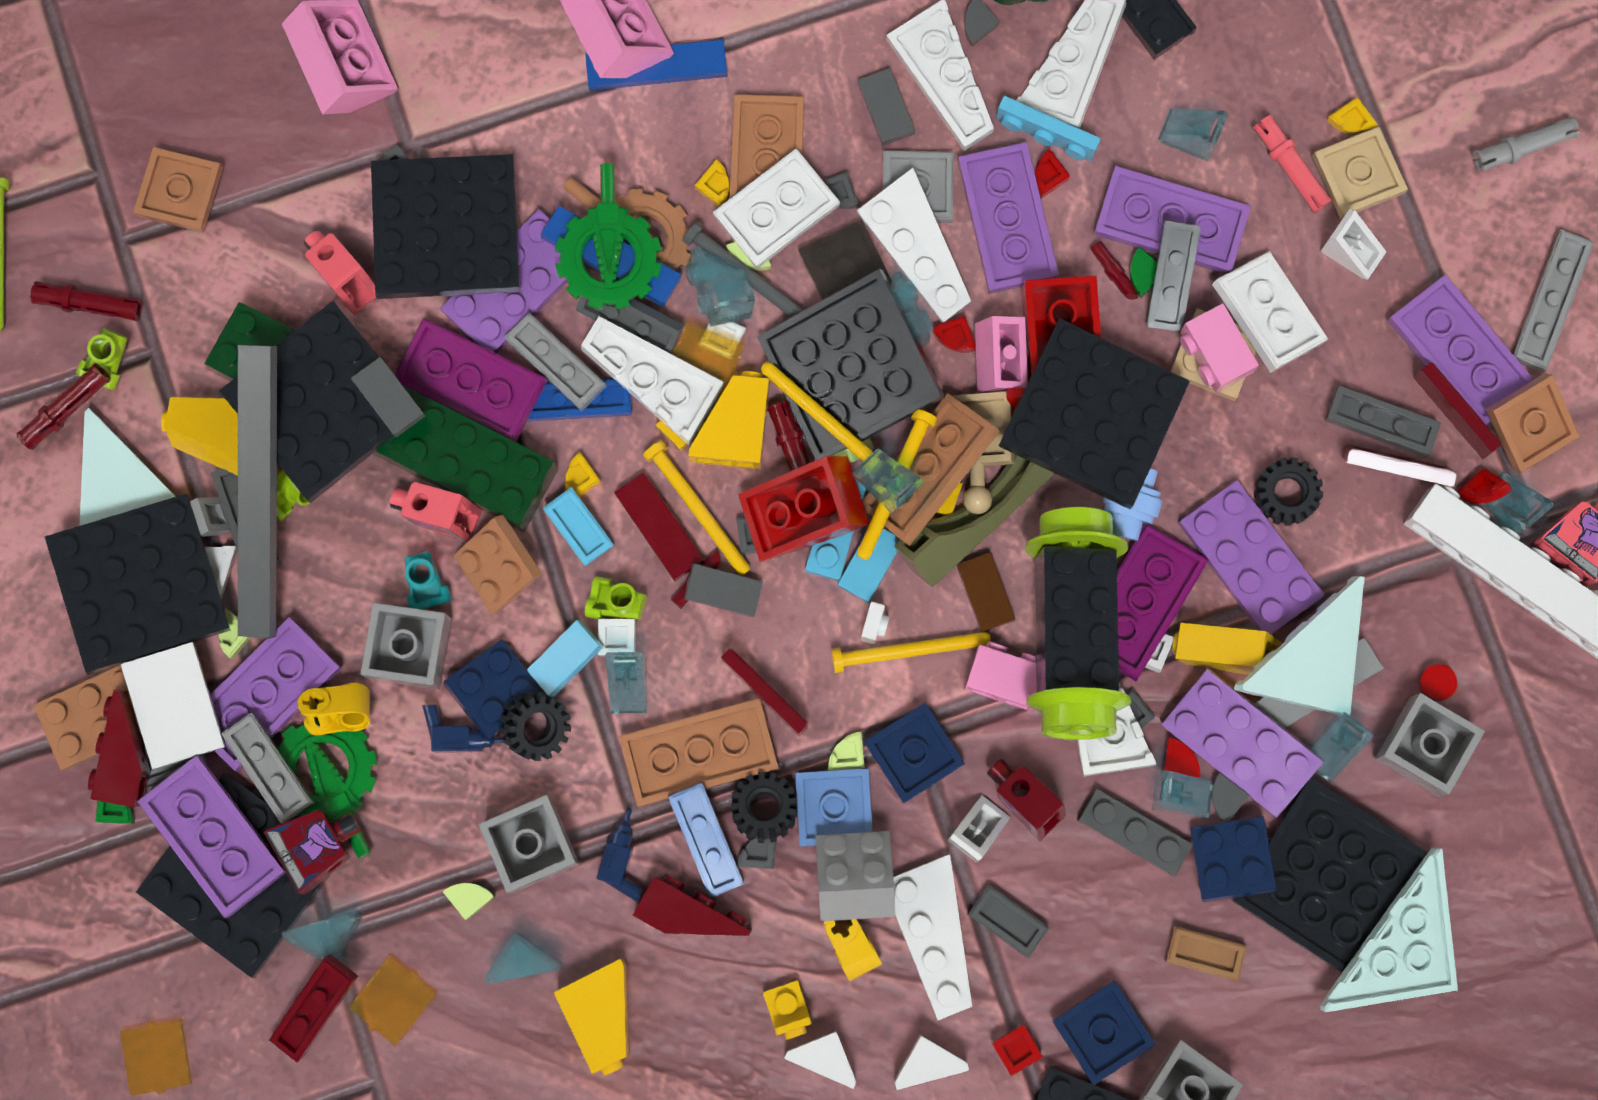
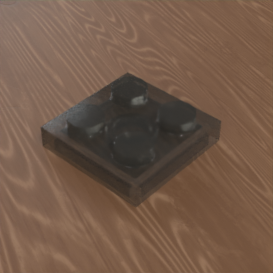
M862 220L798 249V254L821 301L878 269L884 271L892 286V280Z

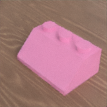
M358 0L302 1L282 23L322 115L351 113L394 94L398 90Z
M560 0L600 78H628L670 58L674 54L646 0Z

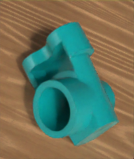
M430 551L404 558L405 577L410 590V595L406 596L409 608L421 610L452 601L448 585L443 586ZM420 564L426 565L429 569V574L425 578H421L416 574V568Z

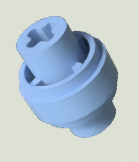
M1150 468L1134 506L1130 510L1103 497L1104 511L1109 512L1113 516V535L1138 541L1143 523L1152 525L1154 518L1158 519L1163 502L1160 500L1161 492L1153 490L1158 471Z

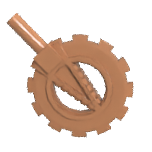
M572 177L563 186V189L589 209L597 207V203H601L599 198ZM643 189L628 190V196L620 199L615 195V203H618V207L629 209L627 215L632 216L636 220L637 216L649 217L657 221L664 229L667 237L666 248L663 249L661 247L662 252L656 253V260L676 272L680 266L686 268L692 254L687 253L688 245L682 240L690 228L685 226L683 219L687 218V215L678 204L674 208L667 202L669 196L655 191L654 195L643 194Z

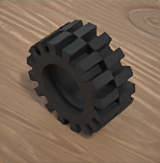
M1294 457L1290 460L1281 458L1277 462L1271 463L1256 480V490L1254 491V498L1258 500L1256 505L1264 511V516L1267 519L1269 517L1273 519L1272 523L1277 525L1285 523L1284 526H1291L1293 523L1299 524L1318 509L1321 504L1319 501L1323 498L1324 491L1320 490L1323 482L1322 479H1317L1318 471L1315 468L1313 470L1308 468L1310 463L1306 461L1300 463L1298 462L1299 458ZM1282 479L1296 481L1302 491L1300 501L1293 505H1286L1280 502L1275 494V486L1278 481Z
M531 691L523 692L524 697L517 694L513 697L515 704L507 703L504 707L509 711L508 714H501L499 719L505 723V726H499V732L505 735L502 738L504 744L508 745L510 750L528 760L541 761V757L547 760L552 758L551 751L559 753L562 750L558 745L559 742L567 743L569 739L564 735V731L571 732V725L566 723L567 720H570L569 713L563 711L565 706L542 692L535 691L534 694ZM533 713H542L547 721L544 732L538 738L528 739L524 733L526 720Z
M758 772V777L753 778L752 774L746 776V782L740 781L737 785V791H733L731 810L734 824L736 823L737 830L741 834L743 832L746 834L747 839L752 841L753 838H757L758 843H764L765 839H770L771 843L776 842L777 837L780 835L784 838L788 834V829H793L795 818H797L798 814L797 797H795L793 787L788 786V781L784 777L780 780L777 778V774L772 772L770 776H765V772ZM761 795L773 797L779 805L777 814L768 820H760L754 817L750 811V806L756 797Z

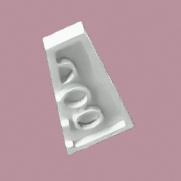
M941 0L887 34L886 41L965 151L992 134L994 127L980 90L974 81L971 73L972 69L959 41L960 38L950 18L946 1Z
M1085 0L1068 24V29L1062 38L1052 47L1048 58L1040 70L1035 72L1029 81V86L1016 101L1080 129L1124 12L1126 0Z
M598 316L581 344V350L688 445L691 443L723 388V381Z

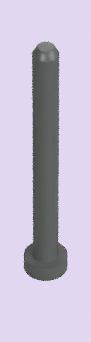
M698 221L693 224L682 240L688 246H691L693 243L789 317L804 311L703 233L704 226Z

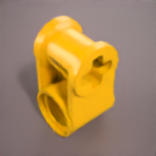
M348 683L341 686L311 688L304 691L298 698V709L305 716V729L312 735L321 736L328 733L360 731L367 728L370 724V690L363 684ZM314 698H317V699H318V701H319V704H318V705H316V702H315V699H314ZM316 717H317L318 720H319L320 726H318V725L316 724V721H315V718H316Z
M850 919L851 923L846 926L848 932L843 935L838 930L832 932L831 928L836 925L834 920L824 921L825 932L835 949L834 953L849 982L882 965L868 936L864 934L857 919Z

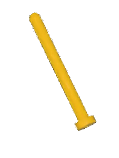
M765 362L762 365V374L769 378L772 383L864 462L863 470L870 476L874 475L887 460V456L880 450L874 453L774 364Z
M918 409L911 416V419L915 421L858 548L857 556L863 560H868L871 557L928 427L934 428L938 420L934 415Z
M661 440L652 445L643 453V457L648 463L651 461L655 462L736 572L742 576L748 573L750 566L666 455L665 451L668 449L666 444Z
M979 632L841 652L840 647L831 648L834 673H842L846 666L976 648L979 645L986 646L987 642H991L989 633Z

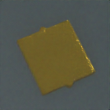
M687 322L679 345L673 348V352L677 358L723 381V388L717 396L720 398L732 376L739 373L736 368L745 344Z
M390 956L349 1006V1009L369 1024V1030H376L394 1046H397L437 994L417 978V972H409Z
M182 1019L160 1024L148 1022L145 1027L120 1031L130 1096L154 1091L162 1094L168 1088L192 1084Z

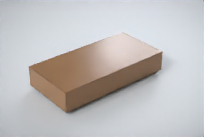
M1173 926L1165 962L1238 982L1247 946Z

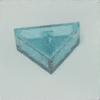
M1170 109L1158 141L1208 161L1217 144L1228 113L1217 110Z
M878 448L852 473L891 514L924 483L919 476Z
M1504 472L1498 475V477L1508 482L1512 491L1498 500L1482 503L1502 526L1513 530L1517 534L1528 529L1554 506L1550 499Z
M606 652L610 714L647 713V658L643 652Z
M1346 712L1333 716L1310 747L1312 751L1324 759V763L1316 772L1331 783L1373 738L1374 734Z
M1163 770L1156 774L1152 810L1209 818L1213 782Z
M361 912L347 913L282 932L283 939L320 961L328 954L333 955L339 960L362 921Z
M514 933L484 978L485 984H492L561 970L563 968L561 961L520 933Z

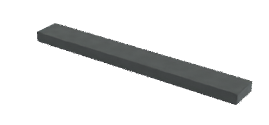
M238 345V636L270 639L276 637L277 346Z

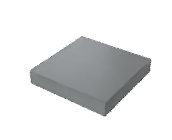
M883 151V190L913 168L937 223H952L954 152Z

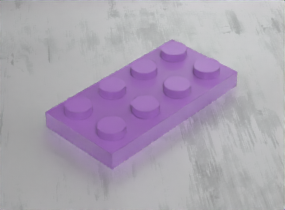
M1027 142L959 156L958 165L989 294L1019 288L1025 280L1058 278L1059 273Z
M1115 166L1094 235L1159 254L1165 220L1200 225L1201 229L1194 265L1228 274L1232 272L1251 206Z
M540 209L517 230L520 292L453 295L440 308L472 341L496 354L508 343L504 337L528 313L535 316L567 284L565 277L559 279L555 264L561 263L560 253L555 252L556 247L541 239V233L550 219Z
M1446 275L1442 276L1387 320L1425 366L1430 362L1436 365L1486 425L1491 421L1486 411L1487 408L1534 380Z
M1238 480L1178 523L1200 554L1209 560V566L1258 631H1266L1269 634H1273L1325 596Z
M288 617L276 629V637L267 638L210 694L221 733L250 713H254L272 739L299 712L297 705L299 696L308 689L323 688L342 668L291 617ZM224 739L226 747L215 750V752L234 771L239 772L243 766Z
M1210 668L1203 672L1161 724L1276 818L1324 763V759L1240 692L1235 691L1230 684Z
M196 755L137 801L224 918L232 916L286 873L280 861L200 756Z

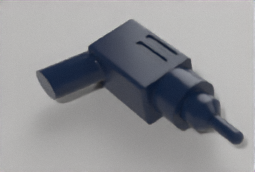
M422 705L431 739L432 752L484 751V748H491L494 743H504L502 738L494 737L487 741L479 730H472L468 725L442 726L437 705Z
M628 808L624 820L617 824L616 831H611L596 878L639 903L643 888L625 878L633 850L629 848L633 836L630 835L631 826L628 823L632 809Z

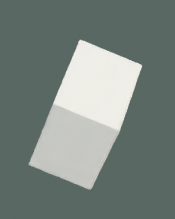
M1349 209L1320 252L1362 279L1368 280L1387 251L1358 213L1353 209Z
M981 795L948 838V841L977 863L987 852L1011 817Z
M837 1031L789 1049L784 1059L854 1089L856 1079Z
M919 1035L898 1072L894 1083L896 1089L899 1090L969 1071V1067L966 1061Z

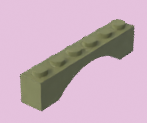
M1014 454V464L1006 465L1000 476L988 488L992 495V504L988 511L983 514H973L963 507L952 514L930 520L910 546L900 540L894 547L913 573L933 587L964 557L970 554L992 531L997 529L1039 487L1047 482L1054 473Z

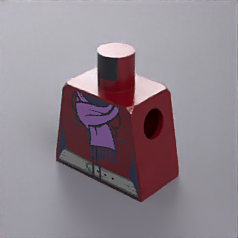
M1000 759L987 772V775L999 786L996 790L998 799L1039 841L1066 817L1064 804L1023 765L1014 771L1003 759ZM1021 789L1028 791V794L1023 797L1015 795Z
M317 810L264 831V834L297 893L306 895L351 857L343 842L361 832V829L350 812L331 822L326 812Z

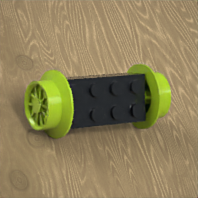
M1088 507L1054 509L1040 516V536L1029 540L1025 545L1026 553L1035 558L1037 681V692L1026 698V704L1030 708L1041 712V731L1047 737L1066 740L1106 738L1115 735L1117 732L1116 712L1131 704V697L1123 692H1119L1117 557L1122 556L1128 551V543L1121 537L1113 535V516L1107 511Z

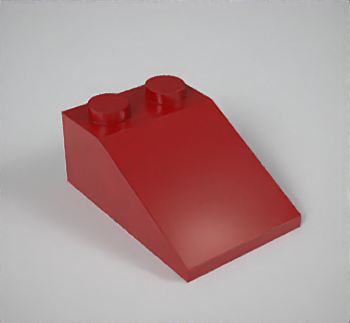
M1097 275L1024 281L1021 286L1023 317H1025L1030 376H1032L1059 318L1101 338Z
M825 456L738 494L759 562L840 537L870 524L848 456Z

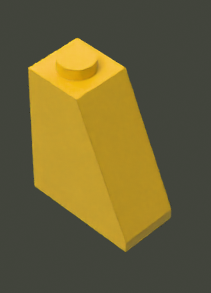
M744 371L741 376H732L689 448L688 457L690 463L761 469L770 388L769 378H763V374L752 371Z
M170 397L168 410L163 411L161 416V428L164 433H167L171 446L238 475V414L225 398Z
M1180 623V630L1175 633L1173 638V652L1176 654L1175 659L1185 665L1249 675L1254 671V666L1283 643L1266 631Z
M624 958L553 992L592 1074L601 1070L603 1076H606L624 1067L621 1059L629 1056L627 965Z

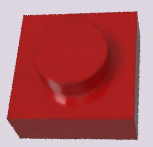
M1024 1024L991 1043L1010 1076L1015 1075L1043 1058Z

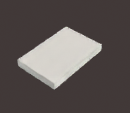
M795 149L713 211V216L754 267L758 269L839 207L840 201L800 152Z
M1270 251L1222 276L1212 284L1270 373L1328 340Z
M193 642L121 664L152 769L155 770L193 758L196 755L199 756L226 747Z

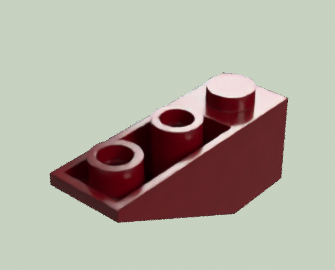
M113 690L112 696L107 697L103 710V717L107 718L105 732H100L96 742L95 751L96 754H100L97 769L93 768L88 779V790H92L90 799L133 808L140 807L137 801L145 796L150 768L128 691Z
M665 874L663 880L654 876L633 913L634 917L664 934L750 936L752 933L750 929L746 928L749 922L747 919L729 910L727 916L714 910L717 902L697 892L695 898L682 892L685 884Z

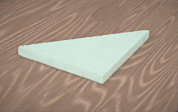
M90 408L85 410L79 526L176 497Z
M1351 577L1347 582L1348 584L1338 593L1332 594L1319 606L1317 612L1308 621L1302 622L1293 630L1279 648L1271 651L1254 666L1252 673L1244 680L1238 681L1234 686V690L1338 715H1350L1364 577Z
M1435 847L1429 850L1320 1003L1321 1011L1331 1012L1458 990L1443 851L1441 848Z

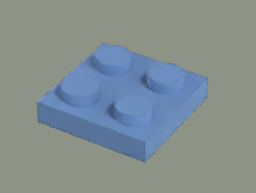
M869 769L795 773L800 847L816 846V835L872 832Z

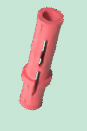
M1272 115L1265 117L1261 120V124L1257 123L1253 127L1254 131L1258 133L1270 150L1269 156L1272 161H1278L1310 206L1312 212L1320 211L1324 208L1325 204L1328 205L1332 202V198L1328 196L1295 150L1296 143L1293 139L1288 140Z

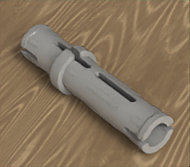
M1568 116L1565 119L1516 137H1503L1500 143L1474 151L1473 158H1480L1473 161L1474 165L1482 173L1504 163H1517L1520 161V157L1566 140L1577 138L1580 135V130L1573 131L1572 129L1578 128L1579 124L1575 117Z

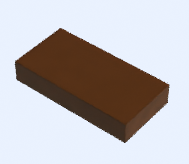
M991 552L956 565L980 632H986L1016 620Z

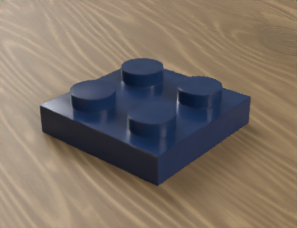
M502 639L451 675L443 683L444 687L487 741L499 733V726H505V723L499 719L501 714H508L509 711L504 708L507 703L515 704L514 696L518 694L524 697L523 692L531 691L534 694L535 691L544 693Z
M926 702L864 741V744L903 804L965 765Z
M1264 816L1190 828L1203 903L1277 892Z
M1111 981L1052 1020V1023L1093 1085L1156 1045L1115 981Z

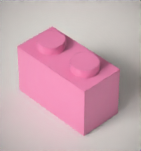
M1223 303L1186 322L1180 331L1182 334L1180 342L1189 356L1194 355L1200 365L1198 373L1201 380L1207 387L1211 385L1215 393L1253 374L1259 366Z
M991 316L975 323L977 394L1007 391V389L1018 387L1026 388L1028 380L1025 317Z
M987 642L986 647L979 645L964 690L1034 712L1035 709L1027 706L1026 698L1037 692L1036 656L1022 653L1021 658L1007 654V647L992 642Z

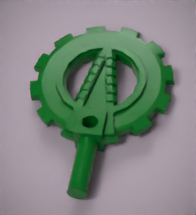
M604 163L600 165L601 203H597V207L587 209V216L580 220L575 216L567 223L565 228L569 231L565 238L559 237L556 243L555 252L560 253L561 263H556L555 266L559 279L565 277L569 284L566 288L567 292L576 300L581 296L589 301V307L602 310L603 305H615L616 310L629 307V301L637 296L642 300L652 290L648 284L652 277H659L662 263H656V253L662 252L658 237L652 238L648 232V229L651 228L650 224L641 216L636 220L632 216L627 215L629 209L618 207V203H615L614 164ZM591 239H593L601 281L589 275L582 261L583 250ZM625 239L634 251V266L627 276L616 281L623 241Z
M316 717V718H315L316 724H317L318 726H320L319 720H318V718ZM291 725L281 734L285 739L278 750L295 775L297 761L305 751L316 795H312L307 792L314 804L297 815V818L317 810L326 812L331 822L338 820L349 812L352 815L357 814L356 811L364 804L360 799L366 791L372 792L376 777H371L372 766L377 765L376 754L374 750L368 751L364 743L369 738L362 730L328 733L318 736L310 734L304 725L297 729ZM318 744H333L344 752L349 765L346 780ZM362 832L348 839L358 859L371 854Z

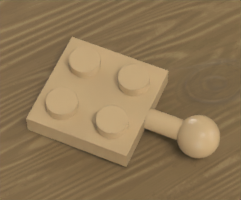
M1007 391L953 396L1000 431L970 469V488L965 492L963 502L965 508L973 514L985 513L992 504V495L985 488V466L1014 464V454L998 446L1014 414V409L1006 399Z

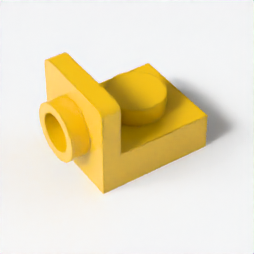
M798 980L763 992L776 1036L784 1033L786 1040L807 1033L805 1026L812 1024Z

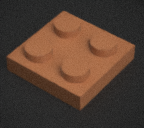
M153 147L133 213L137 217L204 233L223 166L218 162Z
M1544 373L1486 409L1513 470L1520 473L1580 437L1552 374Z
M504 515L494 517L453 555L491 615L501 612L542 575Z

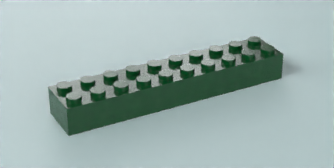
M238 302L204 364L214 374L231 382L238 376V345L276 346L295 330ZM403 385L424 411L425 417L398 437L394 436L375 451L373 455L442 490L464 496L478 508L494 517L504 515L510 525L525 532L558 471L554 461Z

